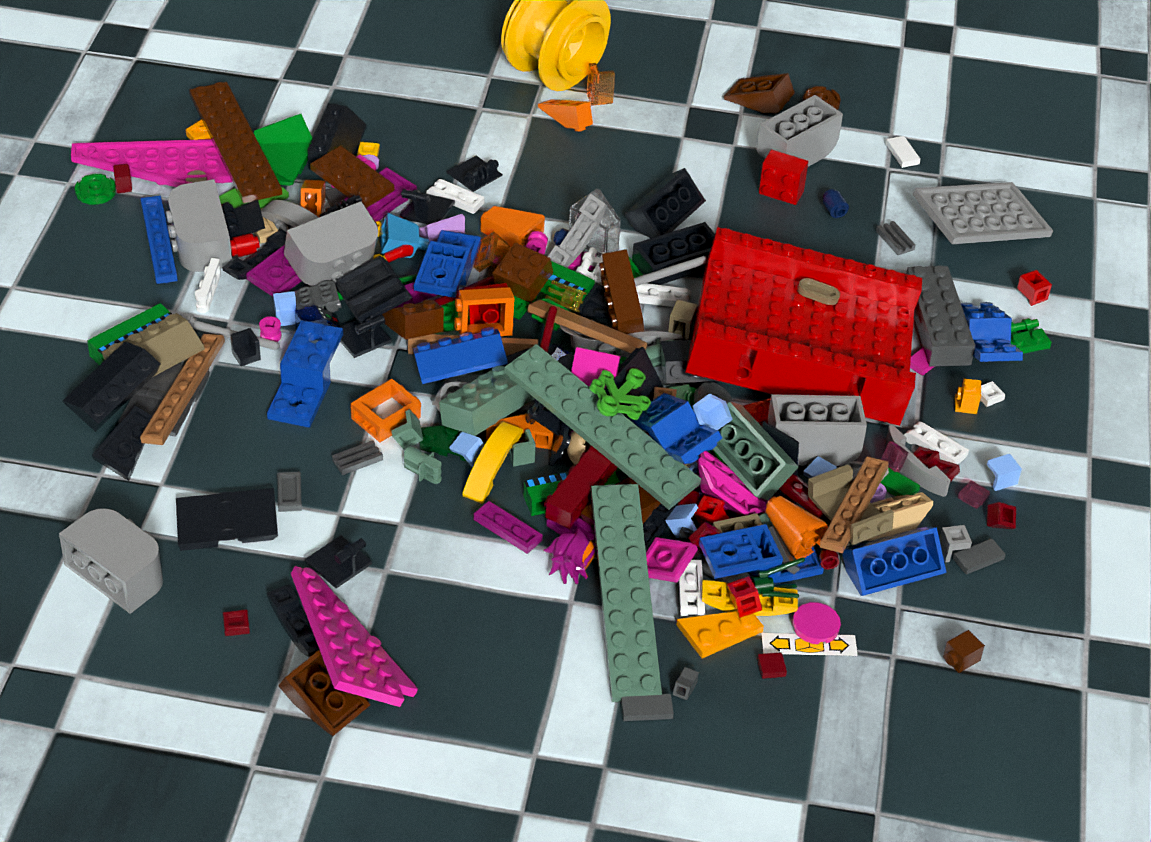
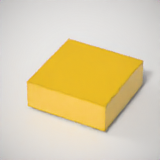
M360 142L357 156L374 155L378 158L380 144Z

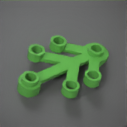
M635 368L630 369L626 376V382L617 389L613 380L614 375L607 370H603L599 378L594 379L589 386V389L599 397L596 404L599 412L604 416H615L617 413H625L631 419L638 420L642 410L646 411L651 401L646 396L638 397L627 394L632 389L641 387L646 378L644 373ZM605 385L607 386L611 396L606 394L604 390ZM619 402H620V403L635 404V405H631V406L620 405Z

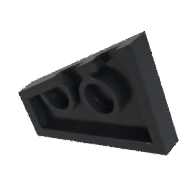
M135 406L92 454L93 459L129 481L145 443H141L140 436L153 416Z

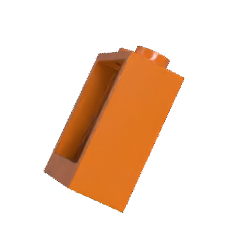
M510 287L459 290V299H455L458 318H455L454 325L455 330L459 331L460 335L467 332L476 334L480 333L484 328L493 327L498 329L500 336H512L514 295ZM501 303L500 323L467 325L468 305Z
M390 379L351 403V419L380 443L392 436L393 429L407 423L405 411L410 409L420 419L421 402L416 396L410 394L403 385ZM390 398H393L403 406L402 409L383 420L372 411L373 408Z

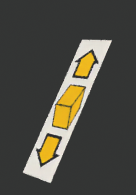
M762 633L763 654L782 652V654L858 656L855 635H837L829 643L825 641L819 644H811L802 640L796 634Z

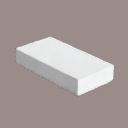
M904 136L886 139V146L902 168L920 164L919 156Z

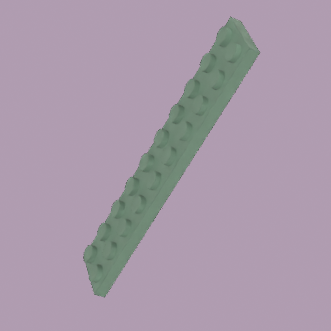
M537 344L505 367L504 373L667 509L670 510L700 485L701 478L683 463L669 456L661 445L622 413H617L615 416L602 415L596 405L599 400L598 395L593 393L589 386Z
M638 484L591 486L612 702H621V697L662 695Z

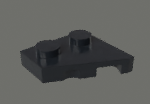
M595 283L575 310V314L585 318L610 319L604 287Z

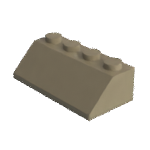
M175 313L168 315L164 320L156 324L149 325L139 333L130 335L124 341L111 345L108 349L102 351L104 360H106L123 342L127 341L144 348L161 363L158 372L154 375L156 376L205 348L188 320Z

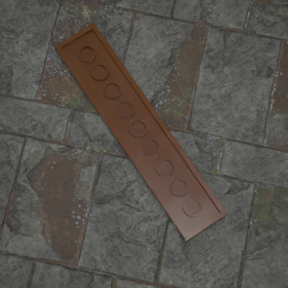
M218 82L213 85L190 89V97L242 203L282 195V187L228 83Z

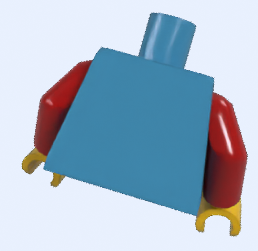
M387 213L382 224L380 221H376L378 237L381 236V253L384 256L375 254L373 259L380 255L389 263L403 257L412 258L417 249L427 250L429 239L419 237V226L390 213Z

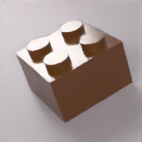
M514 243L493 272L495 284L507 283L514 296L532 303L553 274L551 258L518 243Z

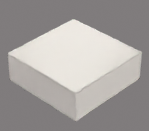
M993 381L981 385L980 400L986 407L1005 399V394Z

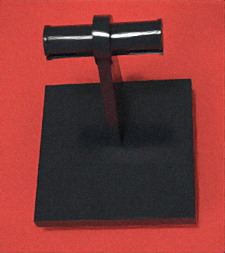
M403 189L401 197L411 199L412 202L400 214V217L429 225L441 221L453 207L455 200L421 193L419 190L409 191Z
M383 315L374 319L368 318L362 324L355 320L338 327L343 328L341 344L354 358L391 343V338L380 327V325L386 323Z
M536 401L528 410L526 422L529 423L531 421L530 424H533L536 420L555 434L549 465L553 466L557 459L562 458L564 448L567 449L570 444L571 436L568 435V432L571 428L552 412L542 410L544 405Z
M340 535L307 557L305 563L337 589L372 565V560L360 551L366 547V542L362 538L351 544Z

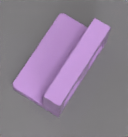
M460 214L419 228V235L429 239L430 243V241L437 242L441 230L465 234V216Z

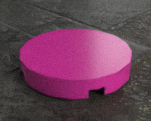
M810 602L801 605L793 615L792 626L795 628L796 635L802 640L811 644H819L820 642L826 641V643L833 641L840 631L841 622L836 611L828 605Z

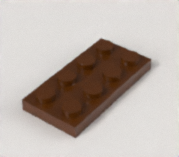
M342 146L337 147L310 164L311 170L348 198H351L352 195H359L365 208L395 191V185Z

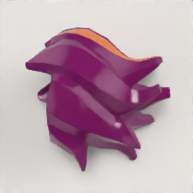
M579 528L575 534H561L548 548L543 550L544 552L552 553V568L549 576L559 570L563 584H567L568 574L573 578L575 584L579 583V573L587 579L586 569L596 554L593 542L588 540Z

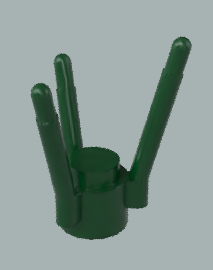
M802 557L766 571H758V576L752 577V582L757 588L759 595H762V597L799 598V594L774 591V587L795 589L797 588L796 584L774 585L773 578L768 577V575L805 561V558Z

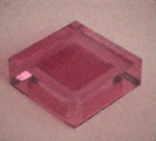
M889 441L881 460L888 461V467L894 472H900L909 452L896 442Z
M971 480L959 492L958 499L978 509L989 497L990 491Z

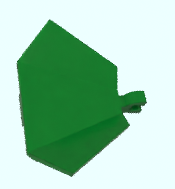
M302 114L254 130V135L280 185H293L308 161V148L313 138Z

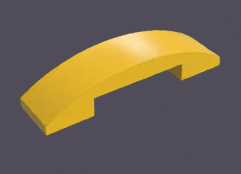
M502 422L495 429L471 470L462 494L463 497L484 504L493 487V480L508 452L512 449V446L519 441L524 432L523 429Z
M702 581V602L723 611H737L730 600L728 589H726V582ZM774 587V591L798 594L796 589ZM759 595L762 610L754 614L756 616H774L796 612L798 609V598L762 597V595Z

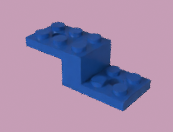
M441 230L437 242L430 241L414 283V291L455 298L459 286L467 285L481 245V237Z
M967 302L961 303L975 343L973 356L980 362L1023 361V352L1011 343L1012 318L1005 311L1000 310L999 307L991 302H981L980 305H973Z
M301 320L280 363L281 385L267 412V419L311 427L331 383L330 362L343 336V328Z
M666 393L651 401L646 411L642 410L638 420L628 417L636 426L648 431L651 438L661 445L669 456L683 464L695 462L699 458L698 455L715 448L717 442L723 439L718 430L699 424L696 414L688 401Z
M766 524L699 538V546L714 579L749 572L750 575L755 577L758 576V571L772 569L782 565L783 557ZM812 547L811 549L814 552L805 557L804 562L798 564L800 568L798 572L793 574L784 569L768 575V577H772L774 584L823 574L824 568L821 567L819 557L814 547ZM730 551L735 555L729 556L724 554V552Z

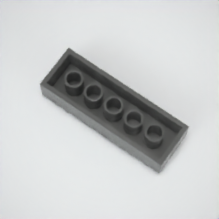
M948 266L907 267L906 274L922 278V291L914 310V320L929 366L971 365L975 343Z

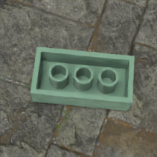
M496 366L439 401L442 425L476 436L497 423L500 419L505 418L532 401L534 397L504 373V366Z
M729 402L727 406L733 420L718 430L723 439L717 442V446L713 450L755 497L769 500L796 471L798 466L742 405Z

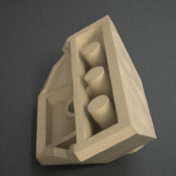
M923 492L915 493V495L896 496L871 503L880 513L888 510L894 512L893 530L867 539V541L916 529L932 508L933 501Z

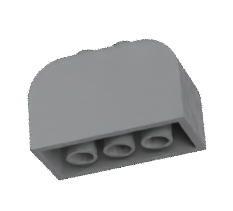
M814 95L761 123L758 132L757 152L766 159L772 149L808 160V166L829 155L836 146L840 135L843 113Z
M215 180L188 183L174 188L168 197L169 210L166 211L167 222L171 223V225H167L169 237L174 238V240H171L173 252H177L180 264L187 270L204 272L205 267L209 266L211 258L220 259V268L222 269L223 266L232 261L230 236Z
M358 202L287 230L284 255L297 276L304 283L315 286L322 281L333 280L336 282V278L338 279L358 266L373 260L378 227L363 203Z
M771 395L768 424L799 442L798 465H810L819 456L835 466H842L853 462L860 456L867 428L861 396Z
M96 509L86 513L59 533L64 565L131 614L161 589L163 575L158 543L148 531L140 529L131 519H126L114 510Z

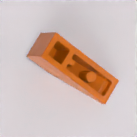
M550 99L538 103V108L566 128H573L574 131L586 130L587 126L593 125L590 102Z
M528 414L500 419L497 423L486 429V440L489 439L502 422L523 429L524 432L518 442H524L525 430L530 429L536 444L535 447L552 450L555 434L536 420L533 424H530L531 421L527 423L526 417Z

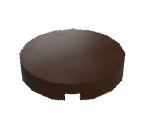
M824 86L809 88L803 96V101L816 95L837 110L840 106V95L833 89L831 91L826 90Z

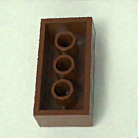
M627 249L603 253V262L599 263L602 287L605 290L606 304L609 307L608 313L610 322L612 321V329L625 334L644 332L643 315Z

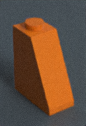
M305 180L301 187V207L320 218V214L324 212L326 181Z
M493 206L481 216V232L510 248L514 243L526 247L530 233L534 231L544 232L545 216Z

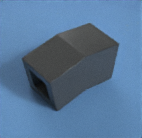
M684 667L680 677L675 682L673 695L687 700L698 682L699 672Z

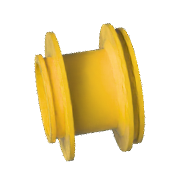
M514 0L502 28L501 44L503 52L511 66L519 71L528 72L538 69L540 79L547 88L553 91L570 89L594 69L604 53L611 24L609 7L604 0Z

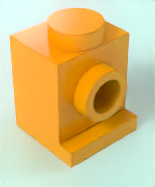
M963 379L962 387H958L957 394H955V412L977 414L981 399V380Z

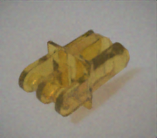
M552 280L551 284L566 290L563 293L552 288L548 289V292L561 296V301L547 295L545 298L563 307L580 312L578 308L580 303L583 304V295L587 293Z

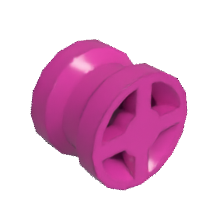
M534 231L528 235L526 247L544 255L548 238L544 233Z
M271 316L265 317L260 321V337L278 342L282 337L280 320Z

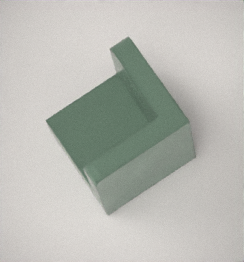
M410 409L405 411L407 423L392 430V437L403 449L423 441L420 421Z
M530 429L525 430L524 442L514 444L508 452L513 467L535 462L536 444Z

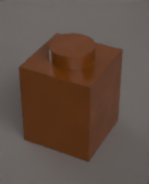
M967 630L947 641L943 658L948 665L960 673L981 661L985 645L971 631Z

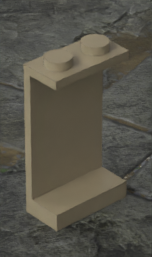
M847 464L808 479V497L830 521H832L852 484L853 469ZM869 503L861 520L851 524L849 542L854 545L893 530L894 512L888 510L880 513Z

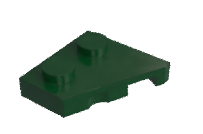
M443 425L421 427L423 441L419 442L420 450L435 452L446 457L450 453L460 456V460L466 461L462 455L450 450V446L461 434V431Z

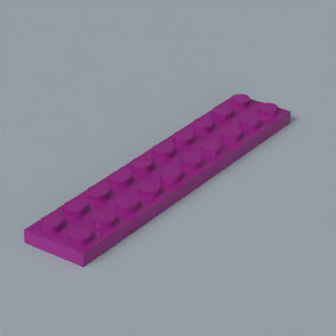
M387 167L379 172V174L395 185V191L366 208L375 222L380 221L387 213H390L408 199L401 197L403 189L409 191L417 190L416 185ZM285 245L246 273L249 282L272 297L275 293L290 291L302 281L284 255Z

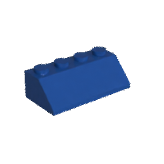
M488 327L476 334L467 332L455 339L446 337L439 339L438 343L430 344L425 342L418 344L417 348H413L422 384L508 364L498 329Z
M921 527L846 547L842 553L846 572L861 596L947 573L937 527Z

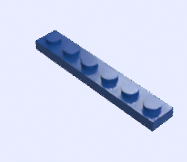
M161 195L140 198L156 284L177 281V273Z

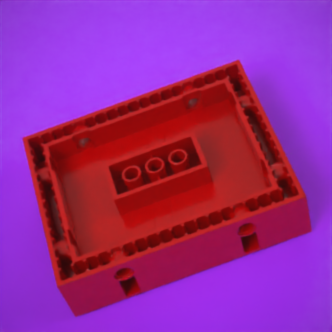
M717 227L705 267L686 373L774 395L861 396L866 418L900 426L915 389L916 373L910 372L914 310L922 291V278L896 272L892 269L876 267L872 264L856 262L852 259L836 257L832 254H824L811 249H804L791 244H784L771 239H764L752 236L751 234ZM810 278L835 287L840 292L838 303L826 305L802 296L797 290L800 280Z

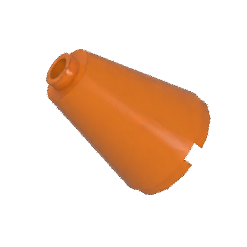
M782 496L773 497L767 502L765 512L792 556L796 559L805 558L814 552L811 548L816 543L820 546V541L828 528L825 521Z

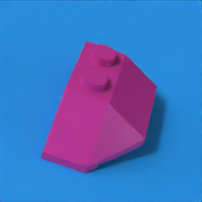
M704 451L698 455L699 475L701 478L700 486L705 496L723 500L725 502L724 509L726 511L730 510L736 515L746 516L765 513L766 504L769 500L755 497L728 466L709 452Z

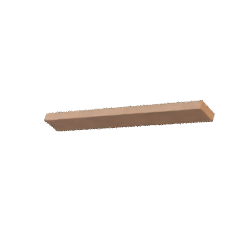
M202 335L200 340L205 349L188 358L140 436L141 443L164 445L225 342L223 335Z

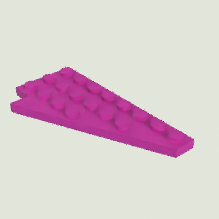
M212 139L72 143L71 160L74 163L114 172V165L128 164L132 177L156 182L158 185L177 187L192 183L186 181V178L206 177L207 180L214 179L215 183H232ZM195 170L206 173L205 175H187Z
M295 566L291 576L334 689L398 707L405 700L403 695L414 697L418 688L380 646L381 641L371 636L349 611L348 606L335 595L314 570Z

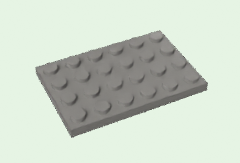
M1013 182L915 188L913 196L951 244L1051 237L1053 232L1052 228Z

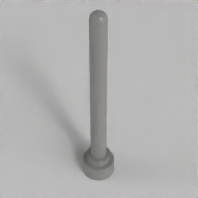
M701 256L634 278L635 286L704 265L708 259L705 256Z
M183 313L182 315L183 318L188 320L193 330L223 335L230 339L231 334L238 332L197 321L190 314ZM257 337L261 347L278 350L280 344L276 341Z

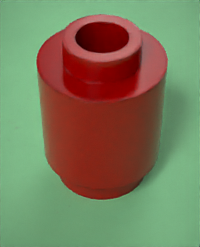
M252 233L232 237V240H230L232 257L236 256L238 258L251 255L260 248L258 237H254Z

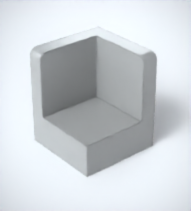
M965 525L942 528L939 540L944 562H950L953 550L971 548L972 541Z

